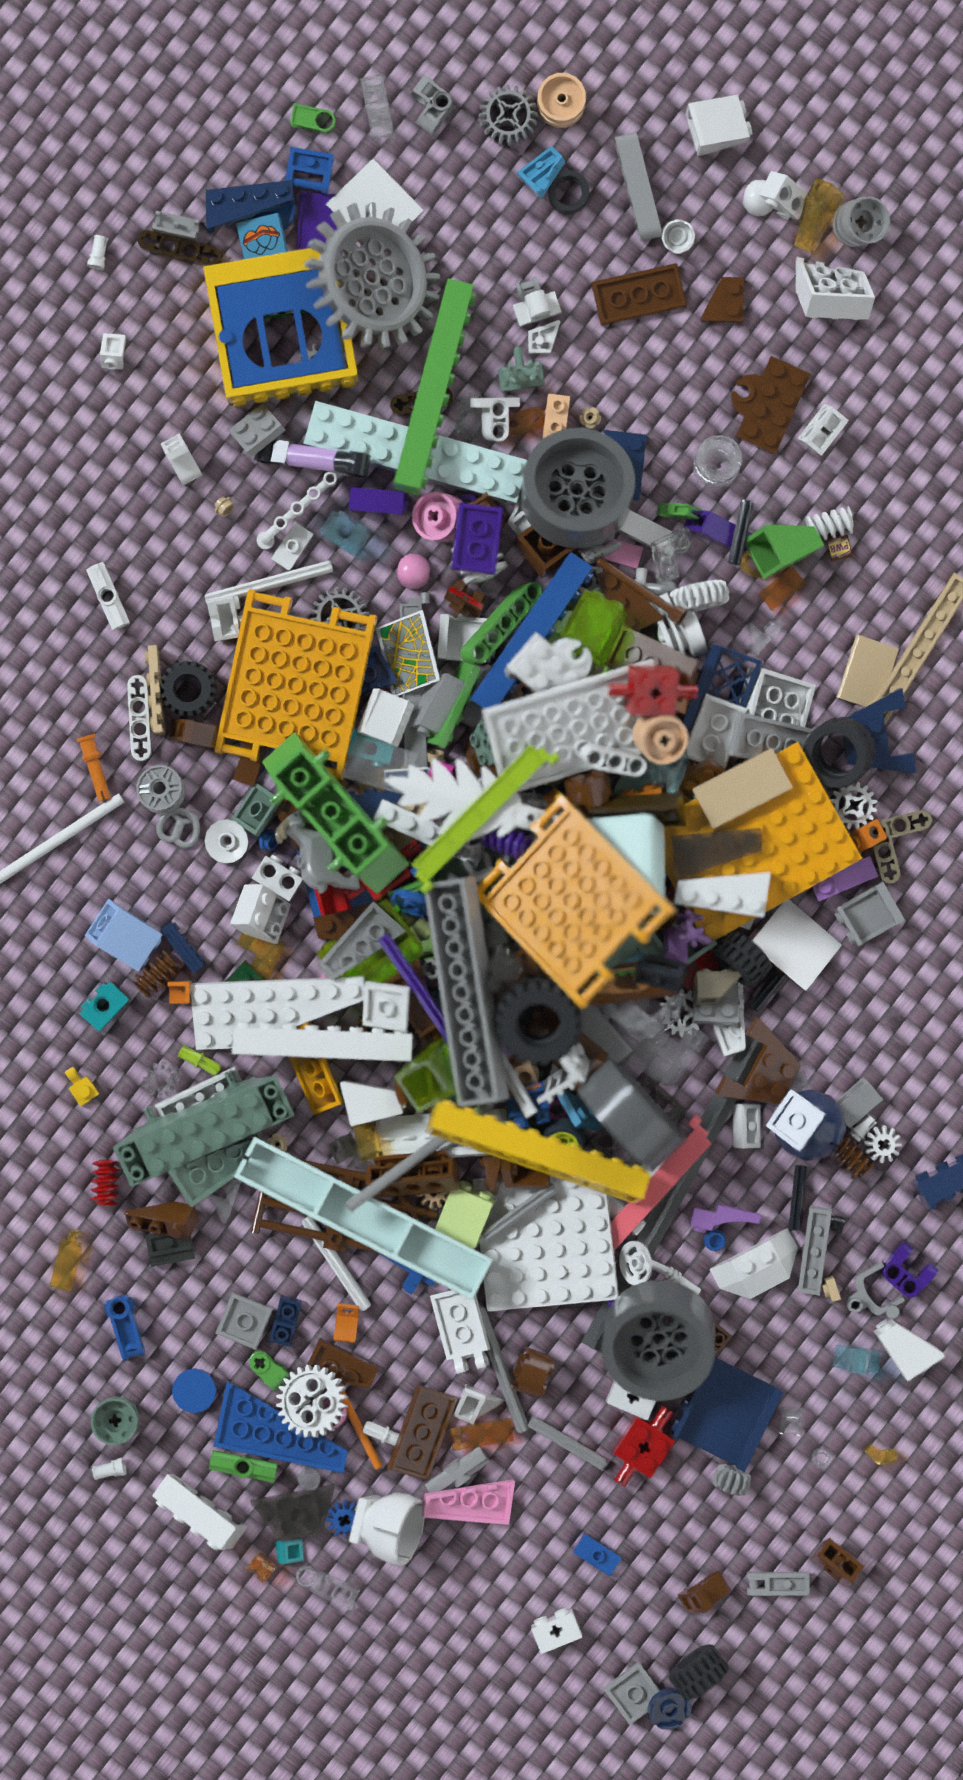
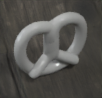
M178 808L169 814L161 815L157 823L156 832L158 837L164 842H174L181 848H190L198 841L200 823L194 813L184 808ZM179 814L184 815V816H186V817H188V818L182 819V818L179 816ZM172 816L176 820L172 835L167 836L163 832V826L165 821ZM193 823L194 831L192 838L188 842L182 841L180 837L184 825Z

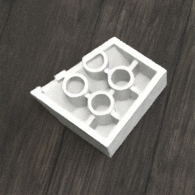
M796 258V293L806 317L869 320L875 296L865 272L840 266L831 269L824 266L822 262L816 261L814 265L805 263L804 258Z

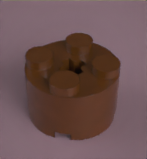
M593 768L564 778L568 800L576 809H579V805H585L586 809L593 808L608 802V796L613 797L607 771Z
M525 1347L526 1354L521 1353L512 1374L516 1380L515 1383H510V1388L535 1398L538 1395L543 1397L547 1388L545 1381L548 1375H552L555 1363L552 1362L550 1355Z

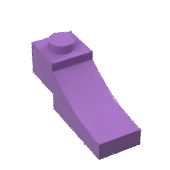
M868 856L811 888L816 900L821 901L876 878L878 874L871 857Z
M717 1203L715 1212L693 1207L689 1224L694 1226V1231L706 1233L707 1230L712 1231L713 1226L727 1222H752L759 1224L761 1214Z

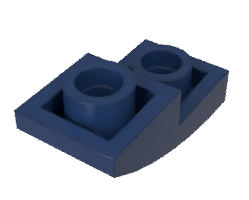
M281 1295L270 1342L291 1347L302 1300Z

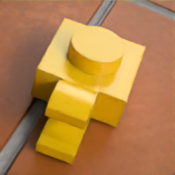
M74 1067L65 1072L66 1076L74 1084L68 1089L80 1106L100 1094L89 1077L85 1076L81 1079Z

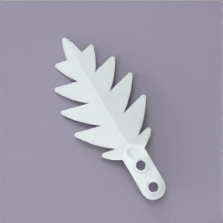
M436 759L431 760L433 781L421 770L413 765H409V778L390 777L385 778V782L404 793L399 802L400 806L417 805L427 802L416 819L417 823L430 821L450 812L437 832L441 835L496 780L486 767L481 768L483 790L475 776L461 760H456L458 785L448 770ZM515 792L468 840L487 834L500 825L497 836L505 835L515 826L533 831L530 825H532L533 821L537 822L546 811L521 804L520 797ZM529 814L533 816L532 822L527 820ZM555 814L550 820L554 822L558 816ZM548 823L543 827L545 831L549 828Z

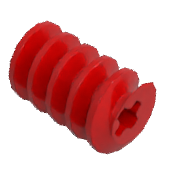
M100 1159L92 1162V1165L99 1168L92 1171V1174L98 1176V1178L91 1180L92 1183L97 1184V1187L91 1189L92 1192L97 1193V1196L91 1197L90 1200L98 1205H118L112 1199L119 1197V1194L113 1192V1190L119 1189V1185L113 1183L120 1179L118 1175L114 1174L120 1171V1167L114 1165L119 1163V1160Z

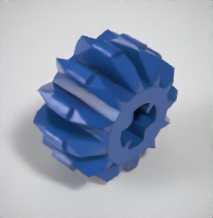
M344 1499L342 1507L338 1502H335L336 1510L333 1508L328 1509V1512L333 1516H327L326 1521L333 1522L328 1526L329 1530L337 1528L334 1533L335 1536H338L340 1531H342L343 1538H347V1531L351 1534L356 1509H353L355 1507L354 1501L349 1507L347 1506V1500ZM345 1514H347L349 1516L348 1520L351 1521H346L345 1523H342V1518H339V1516L344 1517Z

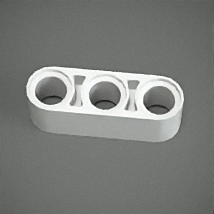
M592 743L584 745L580 750L581 759L594 769L630 776H640L647 768L646 761L633 751ZM596 752L595 758L588 760L589 754ZM613 756H617L616 762L609 764L610 759ZM638 760V764L634 768H630L631 762Z

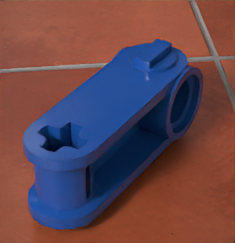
M128 1294L116 1295L112 1299L106 1300L104 1308L107 1317H110L122 1360L126 1362L128 1358L138 1355L146 1356L134 1314L135 1305L132 1297H129ZM122 1302L125 1305V1311L117 1312L114 1308V1303Z

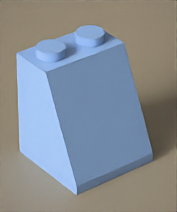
M108 899L85 936L100 949L139 971L140 968L147 964L151 951L160 944L162 934L137 916Z

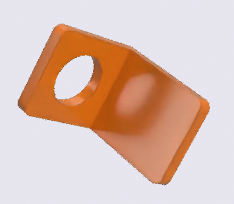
M878 819L848 833L858 852L864 851L887 838ZM871 827L877 829V839L870 836L869 829Z
M337 1304L334 1341L355 1343L359 1317L358 1305ZM343 1309H349V1310H352V1311H351V1312H348V1311H344Z

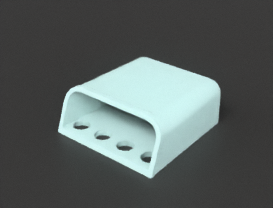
M649 814L587 819L664 898L663 824ZM657 905L649 915L658 914L662 908Z

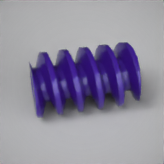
M501 825L482 835V845L484 847H490L493 851L498 850L501 854L506 853L508 857L514 856V859L517 861L530 849L533 841L531 835L524 840V832H521L517 837L516 829L503 836H497Z

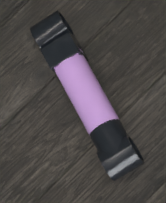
M273 440L254 456V460L261 463L344 473L361 478H367L371 455L362 452H346L298 445L281 440Z

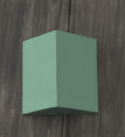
M255 782V785L243 800L232 820L260 838L276 815L275 811L281 802L275 807L269 800L274 794Z

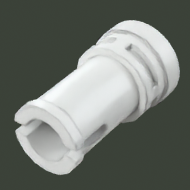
M100 235L94 236L92 252L87 261L88 267L104 270V261L106 259L104 255L108 238Z
M118 1458L112 1460L111 1463L92 1466L94 1479L126 1475L124 1459Z

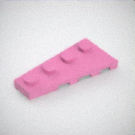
M512 1479L425 1493L422 1517L509 1525L515 1481Z

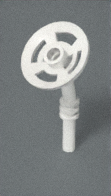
M631 1241L623 1246L619 1256L620 1270L625 1280L631 1285L648 1281L651 1271L655 1270L664 1274V1278H668L669 1281L681 1284L696 1294L700 1293L701 1289L681 1276V1272H678L672 1266L667 1267L652 1260L649 1251L642 1243ZM636 1247L637 1252L633 1253L632 1256L628 1255L629 1251ZM627 1263H629V1268H630L631 1272L634 1274L633 1276L631 1275V1273H630V1271H629V1269H628ZM647 1270L646 1276L640 1279L641 1274Z

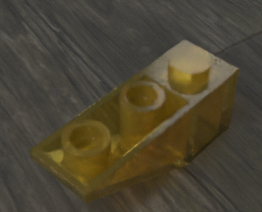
M819 178L815 179L805 197L794 244L795 247L813 253L844 198V195L834 184Z

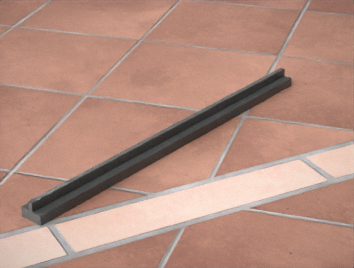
M745 1034V1051L734 1055L724 1076L743 1085L764 1044ZM714 1092L699 1124L709 1133L705 1138L712 1144L737 1098L722 1097ZM712 1144L657 1203L647 1217L646 1225L639 1232L635 1241L642 1243L647 1248L651 1258ZM633 1247L628 1255L632 1256L633 1253L637 1252L636 1247ZM627 1263L628 1269H629L631 1275L633 1276L634 1274L631 1272V1270H630V1268H629V1263ZM619 1270L617 1284L620 1295L634 1285L628 1283L623 1277L621 1270ZM608 1300L601 1303L581 1341L600 1353L602 1352L605 1320L609 1310Z

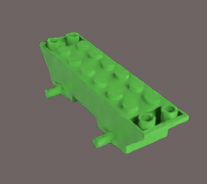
M294 732L262 761L270 774L269 777L276 783L279 790L269 799L270 802L276 807L284 798L290 800L297 809L301 810L334 850L337 858L327 866L328 869L334 873L343 864L378 894L410 865L407 859L381 831L389 823V820L382 815L374 823L323 764L331 756L329 751L324 749L316 756L298 734Z

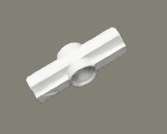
M104 562L86 569L112 631L130 624ZM106 591H112L114 594L110 602L103 601L102 597Z

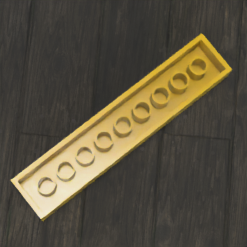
M443 1100V1102H438L432 1109L425 1131L427 1134L633 1204L640 1202L644 1198L651 1174L645 1172L646 1169L641 1166L633 1165V1168L626 1166L623 1160L617 1158L609 1160L603 1158L604 1154L591 1151V1153L582 1151L583 1147L570 1144L568 1146L562 1144V1140L556 1137L549 1136L547 1139L541 1137V1133L532 1129L527 1131L521 1130L519 1125L506 1122V1124L497 1122L498 1118L485 1115L483 1117L477 1115V1111L471 1108L464 1107V1110L456 1108V1104L450 1101Z

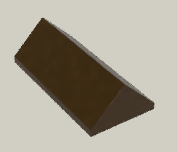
M682 792L608 796V802L588 808L591 818L649 814L659 820L664 827L686 826Z

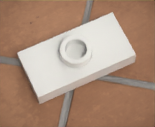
M295 522L271 560L291 571L314 534Z

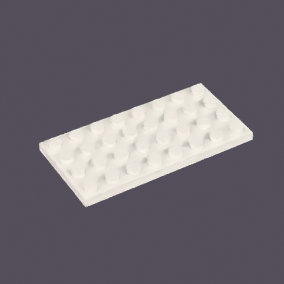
M652 659L632 664L655 666ZM629 666L483 709L482 713L498 777L530 744L536 750L542 747L550 756L555 752L561 759L554 766L546 760L516 792L593 769L580 757V750L586 744L592 743L642 754L636 748L632 737L633 728L642 715H631L625 709L626 697H608L607 689L611 690V688H608L609 683L627 684ZM596 752L589 754L588 760L594 759ZM613 756L609 763L616 762L617 756Z

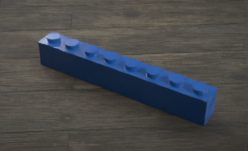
M569 553L472 696V702L483 709L506 703L503 700L507 694L512 695L519 685L516 683L517 680L506 677L504 672L505 668H507L506 666L535 633L544 640L551 639L556 631L554 628L558 620L563 621L569 612L566 609L569 603L576 602L581 594L578 590L582 584L587 585L594 574L591 573L593 567L573 553Z

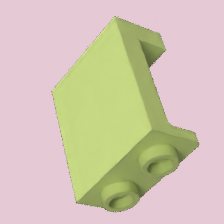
M460 1181L459 1190L450 1191L435 1230L475 1250L497 1198L493 1197V1194L489 1191H479L473 1188L470 1183Z

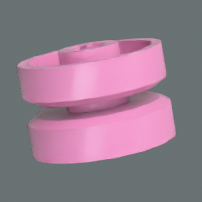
M426 493L418 499L413 508L412 522L416 532L423 538L444 543L454 541L458 505L464 502L457 496L446 493Z

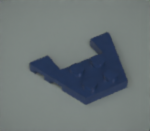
M898 688L894 692L877 699V701L846 716V718L856 719V721L864 724L867 730L871 732L876 748L875 760L871 765L872 768L917 773L913 752L890 756L883 712L906 708L902 688ZM842 735L847 764L856 765V748L847 737Z

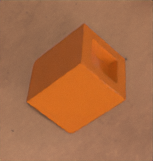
M192 981L168 982L169 1004H191L190 985Z

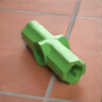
M213 1450L209 1470L233 1474L240 1478L248 1477L274 1483L278 1463L251 1458L247 1455L240 1456ZM241 1461L247 1462L249 1470L245 1472L240 1471L238 1463Z

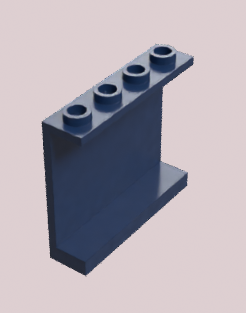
M714 1357L712 1368L706 1379L692 1391L689 1399H684L680 1408L683 1412L679 1419L675 1418L670 1428L673 1431L672 1436L709 1452L745 1472L784 1392L782 1389Z

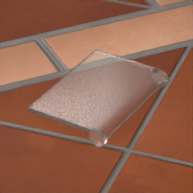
M356 735L341 777L404 795L403 792L387 784L385 778H409L408 766L413 765L415 767L419 753Z

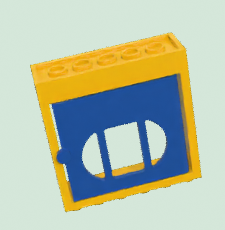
M312 248L203 267L225 395L229 405L233 404L234 407L246 405L247 401L255 400V403L267 402L268 398L276 396L277 399H286L293 393H298L300 396L312 393L311 390L320 389V392L333 390V386L342 385V388H349L355 386L356 382H359L352 339L344 340L348 369H346L339 324L336 323L329 327L326 324L328 318L334 312L328 304L323 308L315 309L314 304L323 298L324 294L321 287L310 289L306 286L313 279H319V270L304 267V263L309 259L319 260L321 253ZM336 281L338 287L340 288V287H341L340 283H339L338 281ZM215 287L218 290L224 330H222ZM301 310L310 313L318 321L322 331L321 346L312 359L308 358ZM293 311L302 361L272 367L263 316ZM254 318H256L264 360L263 368L257 366L248 358L243 347L244 331ZM340 319L343 334L347 324ZM225 343L227 344L228 353H229L231 371H232L233 382H234V389L232 388V383H231V377H230V371H229V365H228V359H227V354H226Z

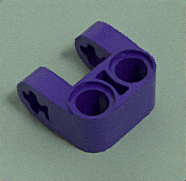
M905 1240L890 1255L881 1272L883 1277L903 1295L915 1297L930 1283L939 1269L929 1262L914 1278L901 1266L914 1249ZM891 1266L898 1268V1274L895 1277H888L887 1270ZM907 1281H913L915 1284L911 1292L904 1290V1284Z

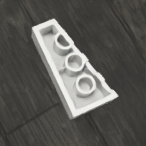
M167 1474L152 1495L157 1500L156 1504L164 1510L168 1508L174 1513L173 1517L180 1523L186 1522L191 1526L190 1531L198 1537H201V1535L208 1540L207 1544L215 1550L232 1549L247 1529V1526L242 1522L240 1525L235 1524L231 1521L232 1515L228 1512L214 1509V1502L202 1495L200 1497L196 1496L198 1491L175 1474Z

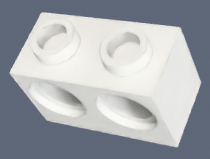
M773 171L770 172L759 193L766 200L765 204L776 209L778 211L777 215L787 220L789 217L799 219L811 197L787 175Z
M824 404L797 439L812 452L822 456L849 420L835 408Z
M274 855L270 858L265 856L252 879L291 902L303 882L302 877H300L302 873L292 866L289 869L282 866L283 861ZM267 865L275 867L276 873L273 877L265 876L264 868ZM287 876H291L295 881L291 889H286L282 883L283 879Z

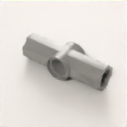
M477 1446L461 1459L457 1458L449 1463L441 1473L425 1483V1486L429 1493L449 1490L454 1487L457 1488L468 1481L472 1474L487 1465L490 1460L483 1449Z

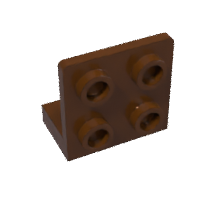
M506 1160L502 1161L501 1173L505 1188L549 1187L550 1175Z

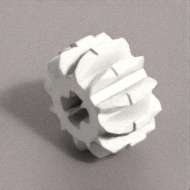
M882 1125L881 1133L877 1127H874L875 1135L869 1132L866 1134L871 1138V1141H864V1145L871 1147L866 1149L865 1152L867 1154L874 1152L871 1156L872 1160L875 1161L879 1156V1162L884 1163L886 1156L888 1161L891 1162L893 1161L891 1153L899 1156L900 1153L894 1149L895 1147H902L901 1143H895L901 1137L900 1135L892 1137L895 1129L891 1128L887 1132V1127ZM885 1139H887V1148L885 1149L882 1147L881 1149H879V1140L884 1141Z

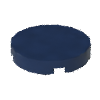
M666 1688L660 1690L652 1697L647 1711L654 1725L663 1730H671L682 1725V1721L685 1718L688 1719L692 1706L691 1701H685L676 1688Z

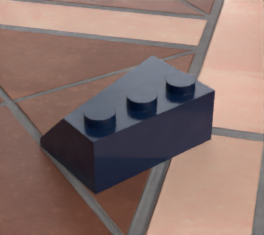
M963 1153L955 1156L956 1160L949 1164L945 1161L936 1165V1170L930 1173L925 1170L915 1175L916 1179L911 1182L923 1206L932 1210L937 1207L936 1202H948L954 1199L956 1196L955 1192L963 1193Z

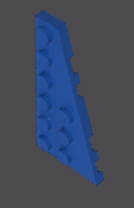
M227 1380L214 1447L344 1473L348 1454L347 1449L321 1434L317 1438L313 1437L312 1433L309 1438L304 1437V1431L301 1435H296V1428L293 1431L288 1430L290 1423H282L286 1417L278 1416V1413L281 1412L280 1410Z

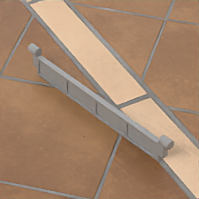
M423 592L421 593V598H408V604H399L400 618L421 611L422 604H430V593ZM424 686L402 694L403 699L409 700L414 704L410 721L407 723L404 731L405 768H408L409 765H413L416 768L427 767L426 736L418 734L417 730L411 727L424 692Z

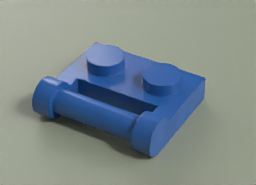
M291 147L285 181L292 180L294 187L321 191V194L328 195L334 154ZM294 172L322 176L323 183L293 178Z

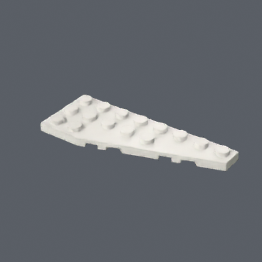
M365 976L338 977L333 981L330 978L192 983L190 985L196 1050L232 1048L233 1027H238V1023H252L251 1028H260V1024H274V1029H283V1025L298 1026L363 1001Z

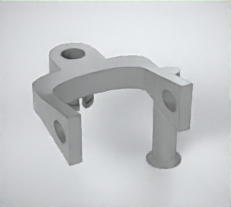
M882 1261L855 1277V1285L858 1291L848 1296L846 1300L847 1308L851 1312H859L868 1307L875 1315H881L886 1312L887 1316L891 1319L898 1317L899 1309L896 1306L905 1301L902 1295L884 1306H878L872 1301L864 1287V1278L883 1268L884 1264ZM854 1301L859 1302V1305L853 1307L851 1304Z

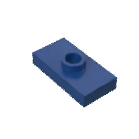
M586 1533L583 1534L573 1550L574 1554L608 1576H611L622 1559L620 1555Z

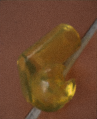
M871 1443L863 1451L878 1465L893 1463L898 1457L896 1450H877Z

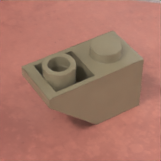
M704 969L696 972L693 979L695 1005L718 1004L738 983L741 977L740 973L734 972L732 969H725L721 972H712L710 969Z

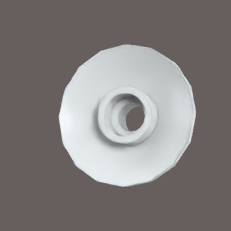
M229 819L219 820L211 825L206 832V850L218 862H235L242 858L247 851L248 835L245 829L236 821ZM227 836L232 839L229 845L224 841Z

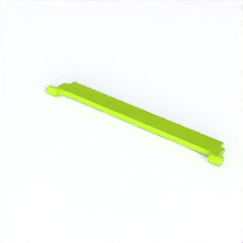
M530 744L412 864L418 870L414 875L424 884L420 889L427 894L434 887L428 880L546 760L554 766L561 759L560 756L555 752L550 756L542 747L536 750Z

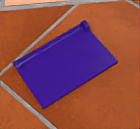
M300 191L297 250L310 248L308 243L313 239H318L323 243L326 242L327 238L317 229V226L324 221L334 231L338 229L330 216L333 211L326 205L336 194L326 195Z

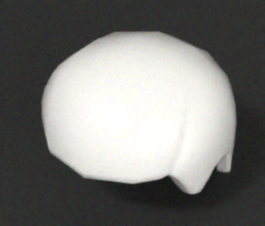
M765 180L752 181L747 185L744 192L743 205L748 213L755 216H765L773 210V208L765 204L766 200L759 195L766 182Z
M680 219L667 223L662 232L664 246L676 254L688 251L695 241L694 228L688 222Z

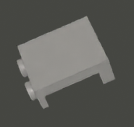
M880 882L836 907L837 913L834 914L840 926L845 925L848 931L845 935L851 945L855 944L857 947L905 921L884 882Z

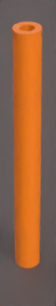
M345 1390L341 1392L342 1395L347 1396ZM349 1398L342 1400L344 1404L348 1405L346 1408L347 1416L375 1470L379 1469L383 1465L368 1435L363 1433V1426Z

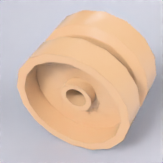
M556 73L548 76L541 83L538 91L537 109L541 118L548 125L556 128H566L574 125L582 117L586 103V92L583 84L575 76L568 73Z
M642 715L633 728L632 737L636 748L647 759L656 764L675 762L684 754L687 748L688 734L686 728L674 716Z

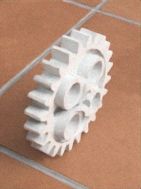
M306 1365L304 1371L303 1368L298 1367V1374L290 1372L292 1379L284 1378L283 1380L287 1385L285 1387L279 1386L283 1394L276 1395V1397L282 1399V1402L276 1404V1407H281L283 1410L278 1413V1416L286 1417L282 1423H290L288 1430L293 1431L296 1428V1435H301L303 1431L304 1437L308 1438L311 1433L315 1438L318 1437L319 1432L322 1435H327L326 1428L334 1431L332 1424H341L338 1416H345L341 1408H347L348 1405L343 1404L342 1400L347 1399L348 1396L342 1395L341 1392L346 1387L338 1386L342 1380L339 1378L334 1380L336 1373L330 1372L328 1374V1368L323 1367L320 1371V1366L315 1365L312 1370L311 1365ZM313 1380H316L318 1388L313 1392L310 1385ZM326 1388L327 1392L325 1394L320 1395ZM299 1393L301 1401L295 1405L293 1398L295 1394ZM310 1397L315 1398L313 1400L314 1405H308L311 1402ZM328 1397L331 1405L328 1409H325L323 1401ZM300 1408H303V1409L300 1411V1413L297 1414V1410H299ZM309 1411L313 1413V1420L310 1423L306 1421V1414Z

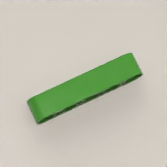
M535 582L518 584L462 647L460 652L462 660L468 664L485 662L533 608L543 593L541 586Z

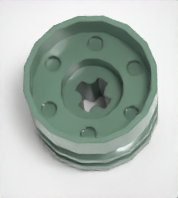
M113 1396L105 1399L95 1408L91 1415V1428L99 1441L107 1445H119L128 1441L135 1434L139 1426L140 1416L136 1406L130 1400L124 1397ZM114 1414H117V1417L122 1419L118 1426H115V1423L110 1421Z

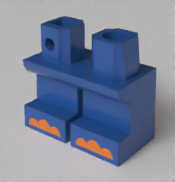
M543 1081L524 1086L535 1108L538 1110L537 1113L530 1117L536 1116L538 1126L549 1124L548 1112H550L548 1100L546 1099L540 1104L537 1101V1098L545 1094ZM508 1091L509 1098L505 1099L511 1121L519 1125L521 1130L529 1129L527 1118H525L512 1092Z

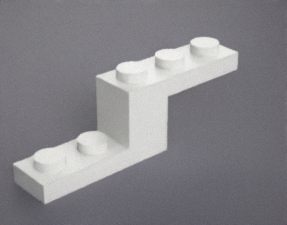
M383 799L373 819L377 821L384 815L389 820L386 826L429 846L440 836L435 833L438 830V826L434 822L417 823L416 819L419 815ZM485 849L480 851L478 855L471 856L470 858L458 859L463 861L470 860L477 867Z

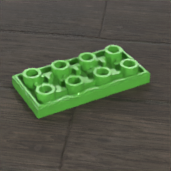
M463 661L459 662L453 676L464 681L465 685L440 732L426 737L427 743L446 748V745L448 746L452 742L454 736L452 732L455 726L462 720V710L472 698L471 691L473 686L481 678V667Z

